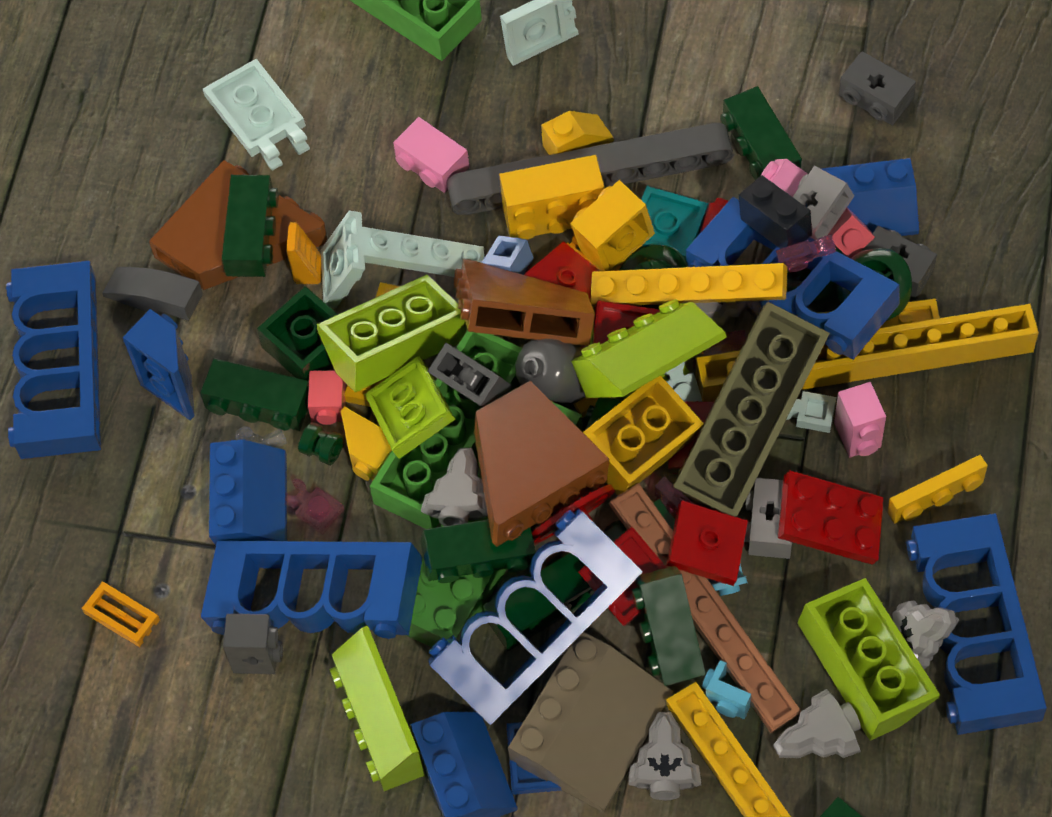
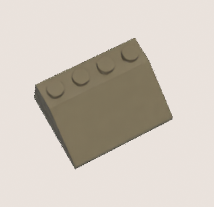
M583 632L567 649L508 747L509 759L516 762L517 766L545 781L557 784L561 787L562 791L604 813L628 773L630 765L633 764L639 754V749L643 747L649 737V728L657 713L664 711L666 699L673 695V691L612 646Z

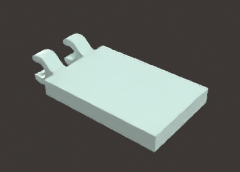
M257 59L203 88L207 100L251 157L261 153L272 171L283 165V162L278 157L280 152L274 145L287 137L298 155L310 150L309 145L305 142L307 136L301 130L306 126L304 118Z

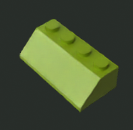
M424 275L317 324L318 333L336 374L354 392L391 376L417 356L425 360L440 353L445 343L452 347L459 344L465 335L466 327L465 320L461 319V309H458V303L428 275Z
M675 299L660 305V312L654 315L646 314L633 321L635 326L611 332L607 335L608 341L602 344L598 342L586 346L581 350L582 355L571 362L586 398L624 397L727 338L725 331L693 302L679 303Z
M866 578L805 604L797 624L845 702H849L854 708L860 725L870 741L901 727L939 698L940 694Z
M365 626L332 654L335 667L329 670L336 689L343 687L347 698L341 701L348 719L355 718L359 729L353 731L361 751L368 749L371 760L367 761L366 765L373 782L380 780L383 790L387 791L423 777L424 772L419 751L370 629L368 626Z

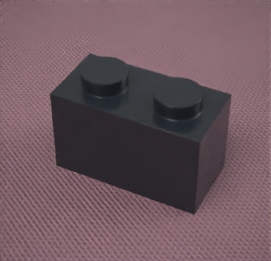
M763 175L739 194L741 220L786 254L790 255L812 236L811 210Z

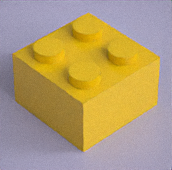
M620 180L613 186L606 187L599 194L598 199L588 208L581 209L570 223L580 251L600 271H614L655 234L646 204Z

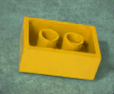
M596 155L499 174L502 205L509 237L526 240L537 235L547 233L558 234L567 229H572L570 223L581 209L588 208L595 202L599 194L604 190Z
M659 376L641 386L583 431V433L610 459L606 483L612 484L615 493L619 496L643 481L693 441L704 423L663 377Z

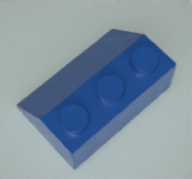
M910 158L822 168V170L848 184L854 194V198L847 208L868 227L872 234L877 226L886 230H894L901 236L919 234L917 191Z
M149 309L123 337L138 380L142 387L188 420H191L195 416L192 374L187 362L189 359L182 347L183 341L178 336L176 330L178 326L166 314L160 316Z
M244 439L210 443L209 537L215 546L217 541H287V453L285 450Z
M443 712L410 724L415 744L443 817H500L518 810L484 720L479 713Z

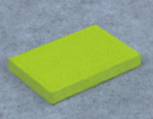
M417 356L364 394L393 453L399 459L455 420L433 376L427 372L429 369L420 356Z

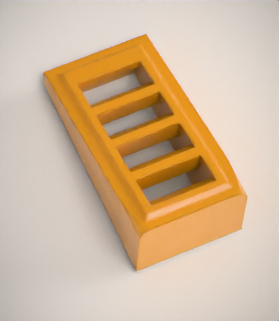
M290 222L288 226L287 254L294 282L296 284H319L322 274L321 254L298 223Z

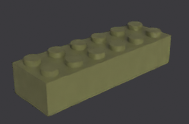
M767 302L754 323L670 489L709 509L737 517L830 333Z

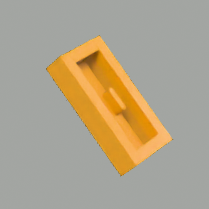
M103 581L82 607L84 614L139 648L143 644V638L149 636L152 632V626L157 625L160 621L156 613ZM104 594L146 619L145 622H139L101 597ZM95 605L104 609L108 613L112 614L113 616L117 617L118 619L122 620L123 622H125L126 624L130 625L138 631L134 633L133 631L129 630L125 626L121 625L120 623L116 622L107 615L95 609Z

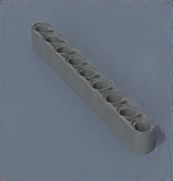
M711 123L460 172L448 178L447 188L453 212L457 215H470L503 208L500 173L596 155L604 188L613 186L618 180L623 184L723 165L733 158L734 153L726 125L723 123Z

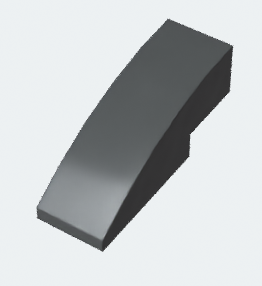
M117 267L102 293L103 297L145 312L151 309L160 316L167 313L187 321L190 320L203 296L199 281L165 271L139 267Z

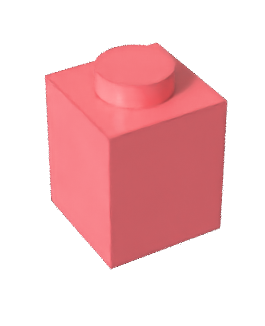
M848 208L845 209L827 235L828 239L849 258L859 253L875 238L868 227Z
M335 370L309 371L308 410L312 422H318L323 425L343 422L341 410L344 406L346 407L345 391L347 386L336 374Z

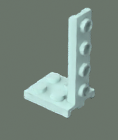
M533 0L500 16L507 59L513 66L579 35L578 29L575 27L576 11L572 6V0Z
M349 210L320 250L323 302L331 308H337L343 298L348 296L355 282L361 279L362 273L365 271V263L454 277L455 270L462 268L463 259L482 263L485 258L484 247L362 227V213Z

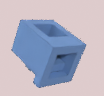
M498 236L482 263L524 275L534 257L526 239Z

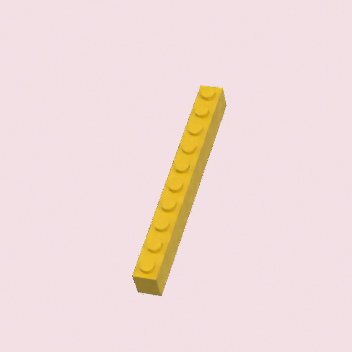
M1031 304L879 328L854 360L843 354L834 353L824 344L801 390L1034 352L1039 332ZM740 351L697 357L696 379L702 401L716 400Z

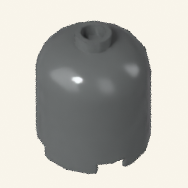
M532 339L521 349L515 364L516 378L519 385L522 386L531 381L550 401L556 403L573 404L586 398L571 362L582 355L581 350L586 346L567 344L556 339Z

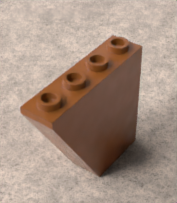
M225 160L220 163L149 241L154 258L181 276L199 281L203 290L237 278L226 276L222 263L231 175H249V173L239 165L233 166ZM279 195L278 207L272 209V216H275L276 219L275 236H270L269 244H272L273 247L272 264L288 259L287 239L290 222H297L316 248L324 245L328 240L325 223L317 214L313 212L308 214L292 198L288 196L283 198Z
M463 259L462 268L455 270L454 288L456 289V298L459 299L458 309H461V319L465 320L468 332L534 340L556 339L567 344L590 345L595 313L587 293L470 259Z
M531 381L476 411L474 435L492 543L496 547L507 540L511 541L518 538L524 530L536 523H543L554 512L563 507H568L570 503L576 502L579 497L589 491L601 488L607 481L610 459Z

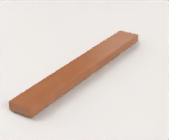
M638 483L612 499L609 505L627 530L633 527L666 566L673 530ZM679 570L683 576L694 626L719 661L722 660L727 663L726 671L738 688L751 693L750 705L771 734L799 716L800 708L708 579Z

